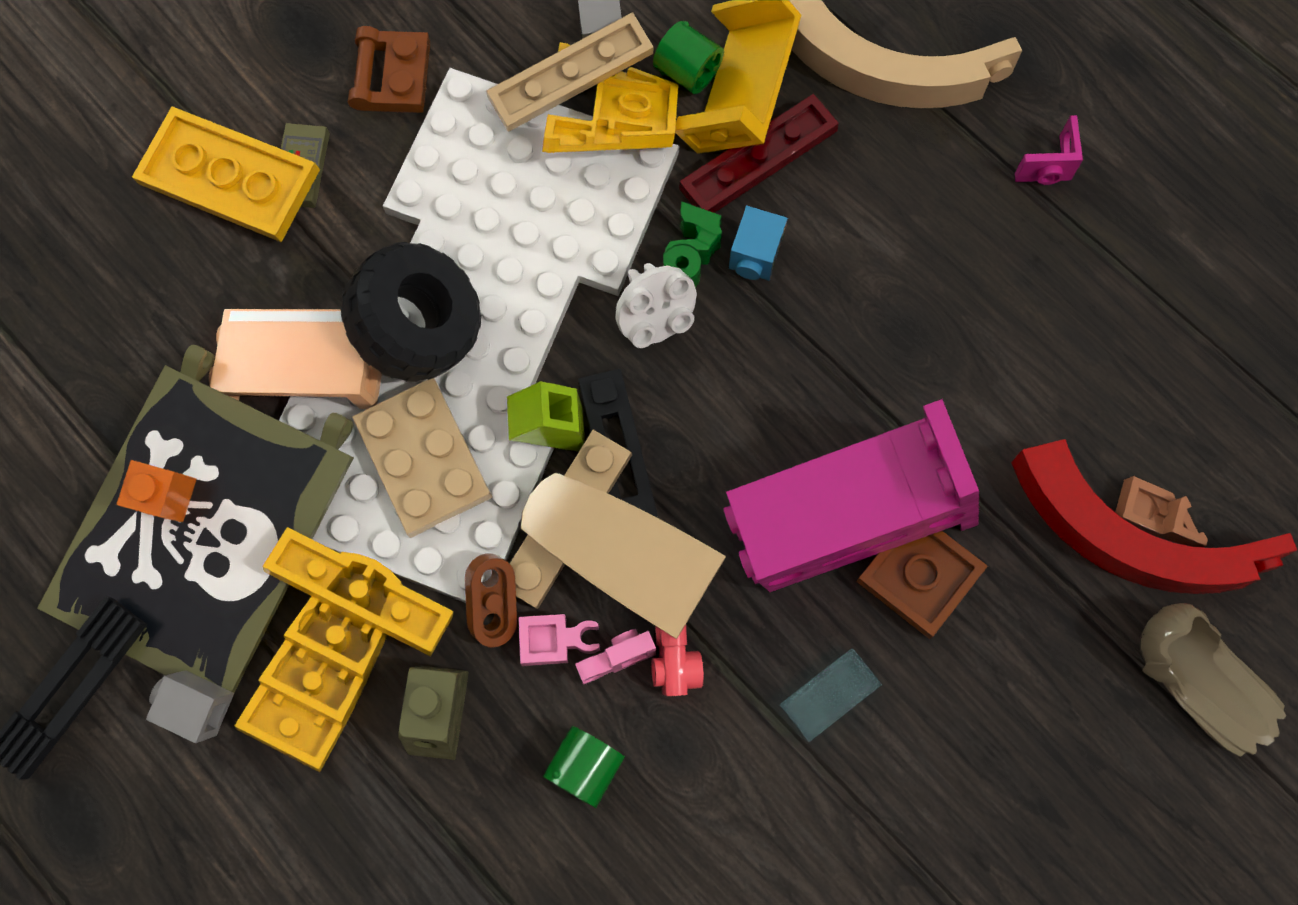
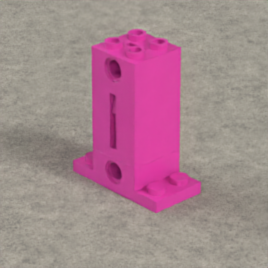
M941 399L923 406L925 418L727 491L726 494L730 506L723 509L731 532L737 534L740 542H744L746 549L739 551V556L747 577H752L755 584L760 583L769 592H773L959 525L961 531L977 526L979 520V489L943 400Z

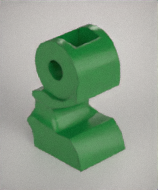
M681 201L680 228L684 237L692 239L670 241L663 255V266L680 268L693 280L696 288L700 282L701 265H708L715 251L721 248L722 215Z

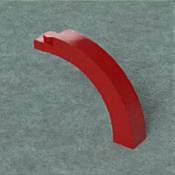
M1066 439L1023 449L1011 462L1020 485L1031 504L1046 524L1066 544L1103 570L1145 587L1188 594L1221 593L1242 589L1260 580V573L1284 566L1281 559L1297 551L1291 533L1249 544L1222 548L1192 547L1155 537L1124 520L1095 494L1076 466Z

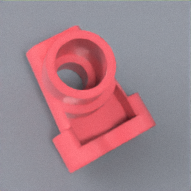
M686 625L677 639L655 626L659 658H652L651 662L654 687L662 686V695L664 696L687 695V689L702 688L704 672L700 651H686Z

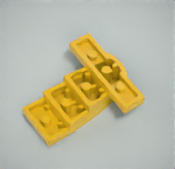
M287 527L263 564V570L265 573L310 595L311 598L285 632V641L259 678L260 686L234 726L238 731L320 772L355 708L387 635L431 657L453 618L454 611L403 586L395 574L377 560L356 553H338Z

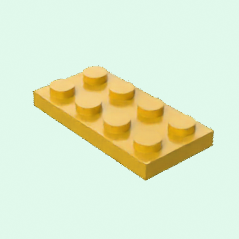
M171 106L132 178L139 185L282 242L320 169L313 161Z

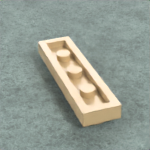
M632 12L486 90L487 97L509 132L652 55L654 47Z

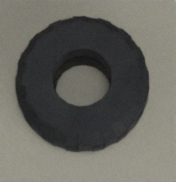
M407 242L395 243L388 247L384 246L369 256L355 270L351 279L345 285L342 294L341 319L344 323L346 336L351 346L353 345L360 357L369 366L371 365L380 371L381 374L392 379L418 382L440 376L458 364L473 348L478 339L477 335L481 327L482 315H480L478 295L470 282V278L453 259L445 253L431 248V246ZM398 297L405 298L414 303L421 311L425 320V328L412 323L403 314L398 303Z

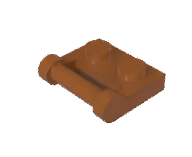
M371 26L358 27L355 36V44L358 46L354 87L349 90L348 105L353 109L361 111L423 113L430 52L428 32L379 31ZM375 50L385 51L381 92H372L370 90Z

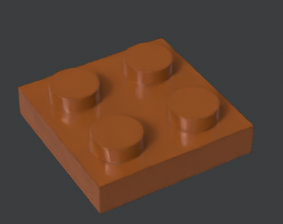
M939 531L878 553L856 582L928 639H931L988 566L945 532Z

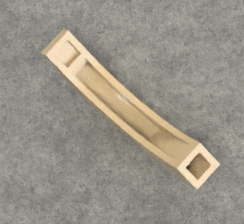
M789 0L801 14L791 50L808 67L832 84L852 94L878 103L910 108H942L980 100L983 98L989 81L993 83L999 82L1013 73L1022 52L1016 37L977 50L949 56H918L900 53L878 46L851 31L829 11L822 0Z

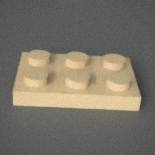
M434 378L426 380L352 416L404 530L410 538L493 498Z

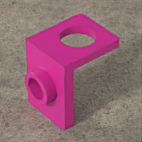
M1077 115L1069 117L1059 136L1061 153L1025 154L1015 172V182L1038 181L1040 184L1050 185L1060 181L1072 180L1083 161Z

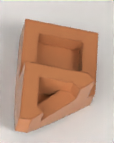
M1135 476L1124 479L1115 511L1120 517L1135 527L1163 539L1192 547H1205L1207 545L1208 539L1205 533H1198L1187 509L1192 506L1187 496L1176 499L1172 492Z

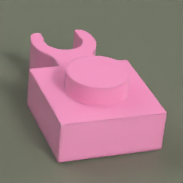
M565 614L519 617L520 664L522 666L568 663V649H577L586 654L598 652L600 650L599 644L586 645L581 641V636L586 630H599L598 623L595 621H583L575 627L567 628Z
M636 629L626 631L611 639L613 646L605 649V652L576 663L575 665L583 685L608 673H616L655 656L656 647L649 631L638 634Z

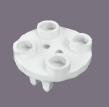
M650 263L644 265V273L642 274L638 273L635 269L628 271L631 283L624 289L617 303L615 319L621 333L634 346L645 348L650 344L662 342L676 333H684L692 326L694 322L692 312L695 308L697 292L693 280L680 268L671 266L655 267Z

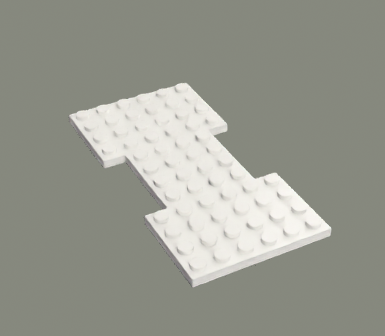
M449 68L383 204V208L388 215L419 225L410 243L425 244L441 253H445L465 271L477 292L480 302V315H482L481 327L477 335L478 339L473 348L458 364L434 379L493 498L410 538L404 530L352 416L367 409H359L346 397L290 396L279 421L318 440L321 438L324 424L331 413H338L346 417L354 425L349 437L339 448L340 451L354 457L312 540L338 553H356L375 559L399 578L466 603L465 572L468 565L476 557L487 553L496 554L507 561L521 528L522 511L529 495L539 485L554 450L553 447L509 440L507 396L536 383L579 283L619 296L628 271L632 266L679 155V146L673 144L672 147L542 152L548 114L591 121L593 116L557 105L508 132L486 93V90L498 84ZM398 297V303L403 314L412 323L425 328V320L421 311L414 303L405 298ZM382 374L377 404L426 380L405 382L404 380L392 379ZM491 569L484 572L481 582H485L491 577Z

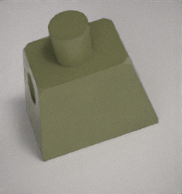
M431 666L410 667L399 725V739L408 755L456 760L469 671Z

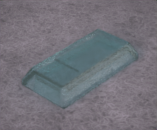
M851 648L784 700L780 706L806 740L810 742L882 684L856 651Z

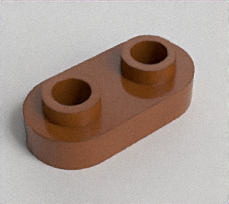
M492 553L482 554L472 560L465 572L467 627L470 634L482 645L498 647L512 638L517 627L515 572L512 566L500 556ZM491 569V577L487 581L481 582L484 572ZM494 613L492 622L488 625H483L486 616Z

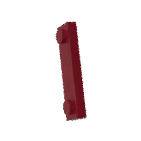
M813 93L770 122L764 144L726 150L679 181V190L693 206L715 213L836 133L839 123Z

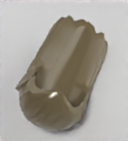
M1187 603L1171 604L1163 607L1151 617L1141 634L1140 651L1146 663L1142 672L1162 682L1183 710L1214 741L1227 751L1239 757L1245 753L1254 755L1257 752L1256 743L1266 746L1275 741L1274 737H1278L1280 734L1277 719H1284L1287 716L1284 712L1285 705L1276 693L1227 647L1221 639L1222 634L1209 622V619L1202 610L1200 611L1198 608Z

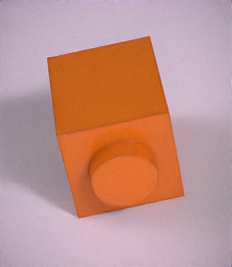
M131 460L116 505L153 516L183 522L197 478Z

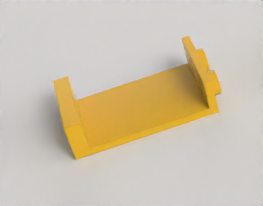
M732 0L713 5L711 12L729 30L724 47L723 60L716 73L705 111L679 116L675 127V133L697 154L764 144L801 19L800 12L789 0Z

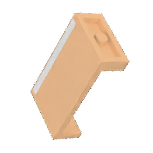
M224 309L222 324L218 327L216 333L217 351L214 366H212L209 372V385L211 388L238 401L240 395L346 397L359 409H369L377 405L382 374L371 365L369 366L360 357L353 345L351 346L341 319V309Z

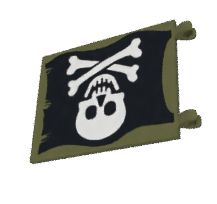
M191 345L184 354L180 372L166 365L164 366L37 609L79 630L105 596L111 597L148 624L125 655L163 675L186 670L235 693L289 587V584L265 573L262 566L287 527L313 539L354 457L339 450L349 437L354 425L346 417L338 413H331L324 424L321 438L318 440L199 382L214 364L215 355L198 345ZM131 460L197 478L183 522L153 516L116 505Z

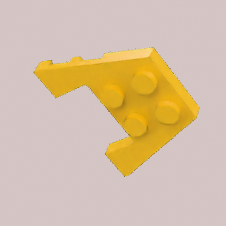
M560 42L558 52L570 45ZM629 67L627 73L620 71L596 84L594 112L591 121L547 115L542 152L672 147L676 127L678 84L633 67Z

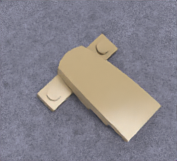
M592 430L566 474L563 476L554 473L539 483L528 497L521 519V529L528 535L510 562L515 572L516 596L538 609L563 567L567 565L635 614L677 639L726 556L659 518L610 495L609 492L630 460L632 452L597 431Z

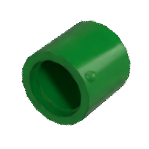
M679 21L667 31L660 41L653 57V66L660 71L661 75L667 76L690 93L698 94L710 83L723 60L724 49L691 27L688 21Z
M571 726L542 777L590 806L597 808L625 756L594 736L575 726Z

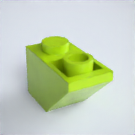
M540 381L507 396L510 441L580 451L585 443L583 409L576 388Z

